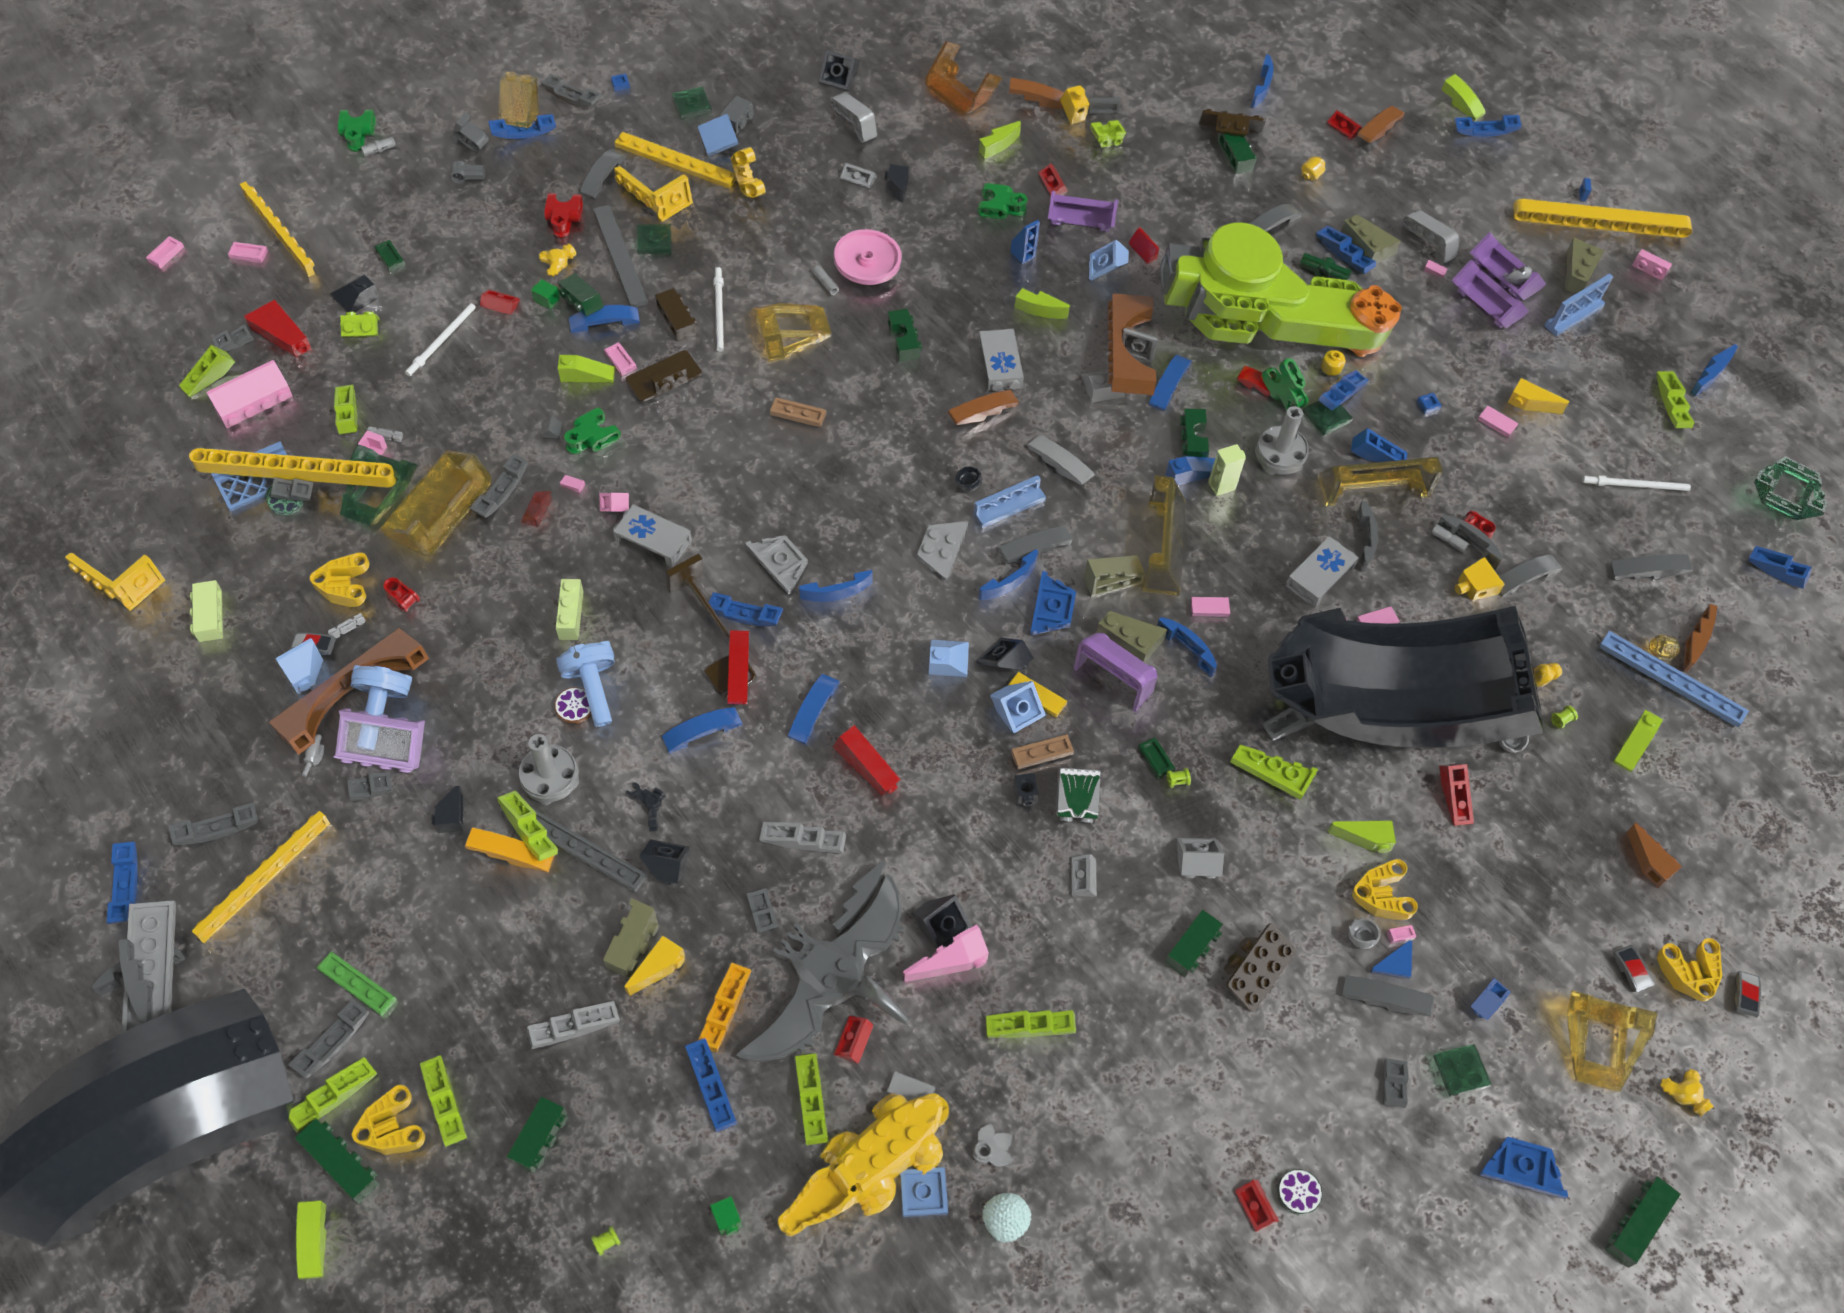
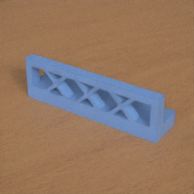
M1037 475L975 502L974 516L981 527H987L1044 502L1046 496L1040 489V477Z

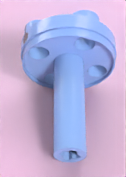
M610 642L579 644L570 647L556 658L561 677L567 679L581 677L595 727L611 724V715L598 673L615 663Z
M354 666L351 677V686L353 688L369 693L365 711L369 712L370 715L384 713L387 696L406 698L412 682L411 676L380 666ZM362 723L356 747L375 751L380 726Z

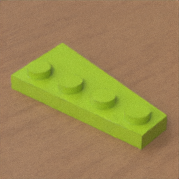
M1243 745L1238 747L1230 761L1234 765L1302 800L1318 771L1314 767H1311V769L1302 767L1301 763L1295 761L1294 763L1283 761V758L1279 756H1267L1265 752Z

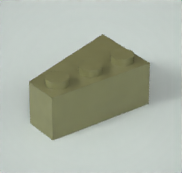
M1358 214L1344 220L1341 229L1342 233L1352 237V244L1364 249V255L1375 260L1376 263L1396 255L1401 242Z
M1573 237L1566 254L1565 290L1577 294L1585 289L1605 250Z
M1137 555L1087 559L1083 580L1090 596L1095 597L1142 584L1146 573Z
M1112 611L1105 615L1097 628V633L1106 634L1110 640L1144 663L1164 641L1167 632L1165 628Z
M631 898L629 905H632L627 918H622L620 923L624 925L618 935H614L603 959L605 968L627 978L631 972L633 973L639 963L637 960L641 954L646 952L650 937L655 936L659 928L654 908Z

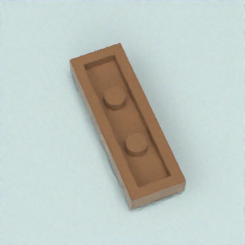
M775 397L770 409V415L821 428L826 416V410Z
M1067 734L1014 748L1011 751L1017 770L1070 756L1074 753Z

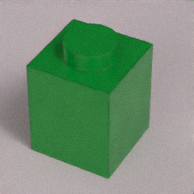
M543 279L531 289L533 301L549 310L560 300L558 287Z
M732 1196L710 1205L721 1236L724 1234L731 1236L739 1231V1228L742 1227V1222Z

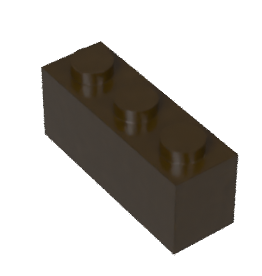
M672 288L655 295L656 306L678 342L697 335V321L695 317H691L688 306L683 304V298L680 293L677 294L675 289Z

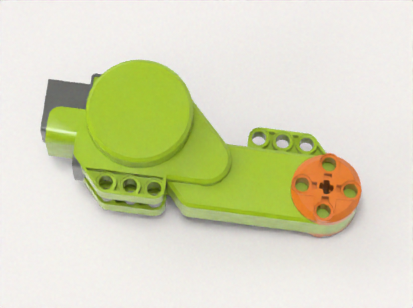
M1234 222L1225 224L1216 229L1210 238L1203 237L1198 247L1169 243L1160 263L1162 295H1164L1165 305L1185 307L1186 318L1211 340L1248 344L1252 342L1258 330L1263 331L1269 338L1274 340L1348 348L1355 355L1364 357L1381 349L1398 322L1402 310L1401 305L1391 295L1376 285L1362 289L1354 281L1314 277L1310 284L1307 285L1283 263L1282 250L1277 241L1265 230L1248 223Z

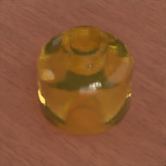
M1659 634L1649 642L1651 655L1659 659L1670 661L1680 651L1678 640L1675 637Z

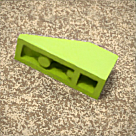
M210 345L180 383L179 387L189 397H192L223 377L236 361L226 351Z
M559 355L558 372L561 382L614 383V366L579 355Z
M1645 709L1635 722L1614 763L1632 772L1656 734L1663 719Z
M1333 821L1328 829L1329 834L1369 851L1387 853L1396 844L1392 821Z

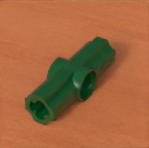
M1308 253L1303 254L1299 264L1300 267L1314 271L1317 277L1348 280L1352 272L1350 269L1336 265L1335 261L1330 257L1321 259Z

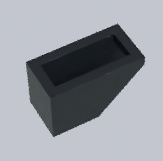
M890 164L889 170L885 171L884 180L887 181V188L900 202H904L909 180V167Z
M455 786L435 806V814H432L431 820L432 826L436 827L438 833L464 831L463 792L460 786Z

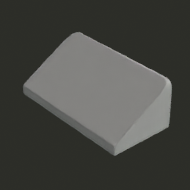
M848 163L844 164L840 179L869 189L877 177L875 172Z
M1091 854L1071 857L1072 895L1097 896L1096 859Z

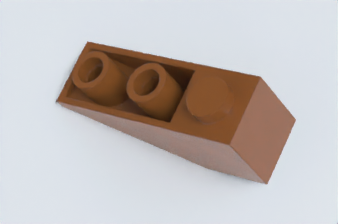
M1634 823L1627 831L1643 874L1658 888L1682 867L1674 857L1670 856L1662 848L1660 843L1656 842L1637 823Z

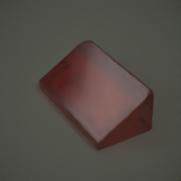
M551 491L535 492L521 523L539 527L553 499Z

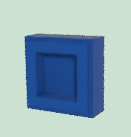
M626 74L611 76L614 91L630 89Z
M1585 178L1579 188L1580 201L1586 202L1591 193L1590 178Z
M1434 393L1420 396L1417 399L1425 414L1441 409L1442 405Z

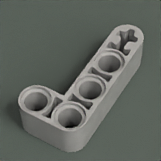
M847 92L830 99L832 108L855 125L856 134L861 143L877 137L873 112Z
M1417 210L1403 218L1404 226L1408 230L1435 246V259L1439 264H1444L1457 258L1459 236L1456 231L1421 210Z

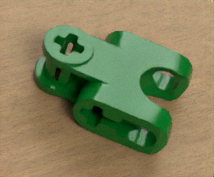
M373 109L365 110L364 114L359 117H351L348 114V110H340L338 132L339 136H345L346 140H348L347 145L350 151H360L361 146L365 144V137L374 136L376 118Z
M985 183L983 185L982 196L990 201H981L978 204L977 213L980 217L1003 220L1007 218V215L1021 217L1026 214L1028 199L1025 194L1014 193L1013 189L1007 185Z
M1287 358L1280 363L1279 369L1281 374L1274 367L1263 371L1262 379L1271 396L1276 400L1281 399L1286 410L1292 406L1304 408L1308 405V396L1303 390L1306 384L1305 379L1292 358Z
M595 408L578 417L573 423L574 428L565 433L566 450L573 455L579 454L590 447L595 452L600 451L618 441L621 432L615 425L599 427L605 421V413L601 408Z

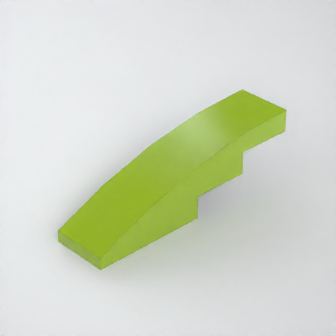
M1657 371L1656 377L1659 390L1675 428H1693L1695 422L1689 414L1690 405L1684 397L1686 390L1674 371Z
M516 790L497 797V801L515 831L539 862L558 854L557 847L547 837V830L536 819V812Z
M1026 1010L986 1016L988 1038L1041 1037L1076 1033L1073 1010L1053 1013L1050 1010L1032 1013Z
M817 1053L795 1056L806 1145L828 1142Z
M439 1055L420 1063L427 1093L432 1103L445 1147L466 1139V1131L442 1056Z
M365 1057L325 1080L324 1086L305 1096L304 1102L291 1109L288 1117L289 1123L299 1133L315 1118L319 1120L361 1089L377 1075L376 1071Z

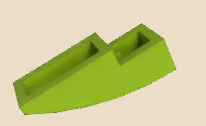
M1454 74L1444 81L1441 90L1453 99L1452 105L1474 121L1485 114L1486 111L1481 102L1461 78Z
M1018 121L993 129L990 136L981 138L979 141V152L983 158L992 157L1009 147L1020 135L1021 122Z
M1022 288L1015 297L1014 308L1035 316L1067 319L1070 305L1042 291L1036 295Z
M354 385L335 387L334 408L339 434L357 432V408Z
M322 1201L298 1202L296 1230L298 1279L323 1277L327 1230L324 1228L326 1204Z

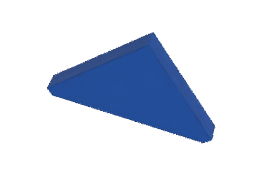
M1409 940L1371 969V973L1410 979L1412 974V941Z

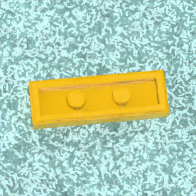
M1018 672L1009 685L1033 680ZM1033 681L1044 711L1057 718L1066 706L1067 700Z

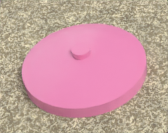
M863 229L850 232L838 241L834 251V262L838 271L847 279L859 284L874 285L886 282L896 275L901 265L902 255L898 244L890 236L876 230Z

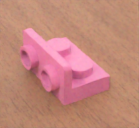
M1642 249L1632 266L1663 280L1672 264Z

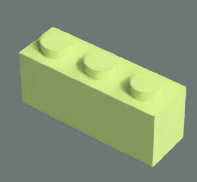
M1237 444L1217 451L1208 481L1216 496L1236 490L1246 459L1244 451L1240 450Z
M561 579L556 622L559 640H578L583 601L581 579Z
M216 580L192 584V592H190V599L193 603V608H190V615L193 619V624H190L191 634L195 635L199 642L223 639L222 590Z

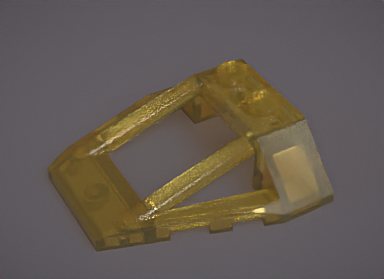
M778 303L753 308L756 322L759 323L763 335L764 349L768 362L786 359L792 353L804 350V347L812 343L816 344L832 336L823 307ZM775 313L807 314L812 331L780 330ZM782 337H809L783 348Z
M1571 991L1567 1009V1025L1575 1080L1620 1092L1633 1071L1634 1064L1644 1052L1645 1045L1654 1034L1658 1013ZM1577 1015L1580 1016L1579 1033ZM1589 1019L1619 1026L1616 1068L1585 1060ZM1628 1029L1640 1031L1625 1063Z

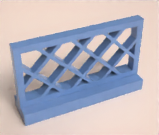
M1609 273L1562 302L1556 315L1547 320L1544 326L1555 336H1558L1603 308L1605 302L1601 299L1613 276Z
M281 442L254 452L287 455ZM211 473L230 512L269 496L272 488L264 486L267 480L274 481V478L261 477L264 479L259 486L252 484L254 479L252 476L246 482L239 480L240 475ZM226 481L233 482L230 489L223 488L221 483ZM237 483L246 485L243 493L234 491ZM250 487L259 489L257 494L253 496L247 495ZM232 494L241 497L239 502L231 505L230 498Z

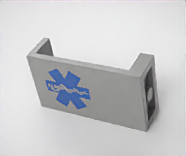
M1014 329L980 331L979 347L983 350L988 376L987 390L1000 391L1022 388L1024 377Z
M632 505L629 510L625 511L623 519L613 529L615 542L619 543L622 538H625L664 556L666 565L671 568L675 566L692 541L690 530L636 505Z
M1329 536L1289 576L1286 587L1316 608L1322 596L1349 568L1354 569L1359 557Z

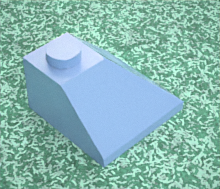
M1114 240L1091 253L1089 280L1097 279L1127 264L1129 250L1120 242Z
M312 638L276 658L283 673L297 694L308 690L316 683L323 659Z
M931 640L929 675L967 677L969 642Z
M1033 681L1009 685L990 695L997 713L1012 733L1046 716Z

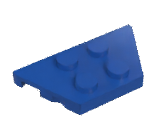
M1042 571L1030 635L1068 628L1071 624L1076 591L1066 587L1058 579L1055 581L1047 576L1048 573L1046 571Z
M1507 1137L1480 1172V1176L1561 1199L1568 1198V1192L1563 1188L1560 1180L1562 1176L1555 1164V1157L1551 1148Z

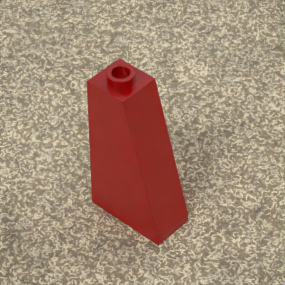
M275 299L244 316L250 330L295 357L311 349L307 337Z
M855 725L837 739L832 747L881 796L885 793L890 795L898 788L896 784L901 779Z

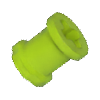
M1570 705L1565 706L1559 713L1551 715V721L1558 729H1562L1565 727V724L1578 719L1576 710Z
M1184 768L1183 771H1167L1169 788L1183 784L1190 786L1191 777L1188 768Z
M612 1226L601 1235L591 1237L600 1256L610 1247L621 1244Z

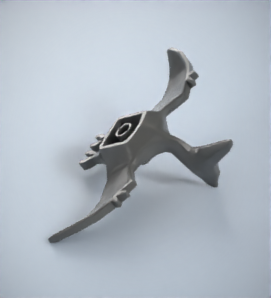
M888 873L868 911L846 933L831 942L811 938L806 935L799 924L795 923L794 929L798 931L799 935L791 934V932H788L786 935L789 940L802 943L804 946L800 952L794 951L784 939L781 940V945L785 947V951L778 950L776 947L773 949V953L776 956L789 960L795 967L799 984L794 997L775 1023L736 1055L741 1060L765 1062L785 1058L799 1050L802 1054H805V1047H814L812 1039L821 1032L823 1012L829 1007L838 1005L852 997L864 998L903 1024L909 1023L906 1014L883 989L880 982H876L868 975L863 977L864 965L868 957L888 950L893 939L899 942L898 933L904 932V928L899 926L902 916L900 893L893 878Z

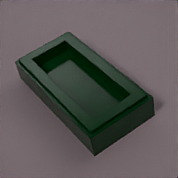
M390 240L374 246L375 251L390 272L405 266L404 260Z
M1156 737L1138 745L1139 751L1157 779L1166 776L1169 770L1175 771L1173 763Z

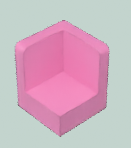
M366 431L356 448L360 458L376 463L386 450L387 445L383 436Z
M600 493V511L629 510V493Z

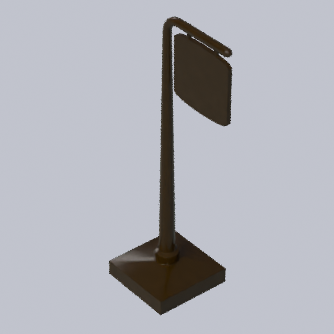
M698 553L667 570L666 582L669 592L672 593L685 585L689 586L730 642L729 632L695 583L696 579L703 576V559ZM729 655L714 662L704 671L719 693L728 692ZM748 662V669L752 674V678L748 681V685L754 682L756 673ZM728 693L723 695L722 698L726 699L728 697Z

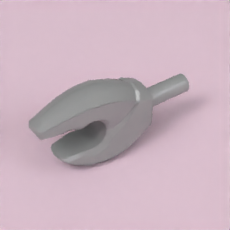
M319 734L315 736V743L305 751L303 761L306 763V766L302 772L304 777L307 776L310 767H315L322 760L324 746L320 744L322 736Z

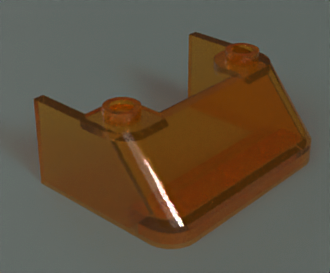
M945 41L926 75L925 84L960 113L970 114L991 99L1002 77L987 72L977 92L974 93L956 79L959 73V65L954 61V58L961 46Z

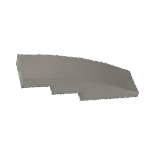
M1039 435L1028 444L1029 450L1041 455L1043 462L1056 468V473L1080 485H1083L1094 476V472L1078 458L1042 435Z
M763 822L759 840L764 843L801 850L843 853L846 834L844 831H825L823 827H804L801 823Z
M611 1001L574 1009L570 1014L552 1017L548 1022L527 1026L526 1030L531 1049H535L600 1030L618 1023L620 1019L615 1002Z

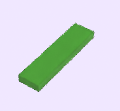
M332 951L317 966L318 971L380 1016H383L397 1000L393 995Z

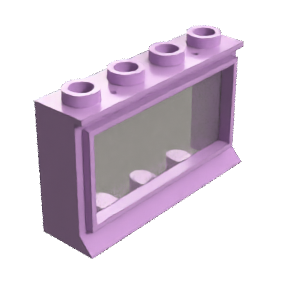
M349 708L339 710L340 721L334 758H339L344 763L357 761L363 766H373V764L380 765L381 769H392V767L399 768L400 772L407 773L419 768L425 720L414 722L408 721V718L404 717L395 719L389 718L385 714L370 715L366 711L351 712Z

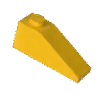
M1521 378L1507 403L1526 411L1563 414L1569 401Z
M662 936L624 986L626 994L631 996L670 975L676 968H680L685 960L683 948Z

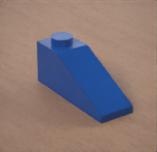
M1039 220L1025 226L1011 241L1010 252L1022 264L1036 257Z
M1367 428L1353 437L1351 451L1361 458L1401 468L1406 467L1407 452Z
M1184 456L1169 460L1166 475L1172 487L1209 478L1215 458Z

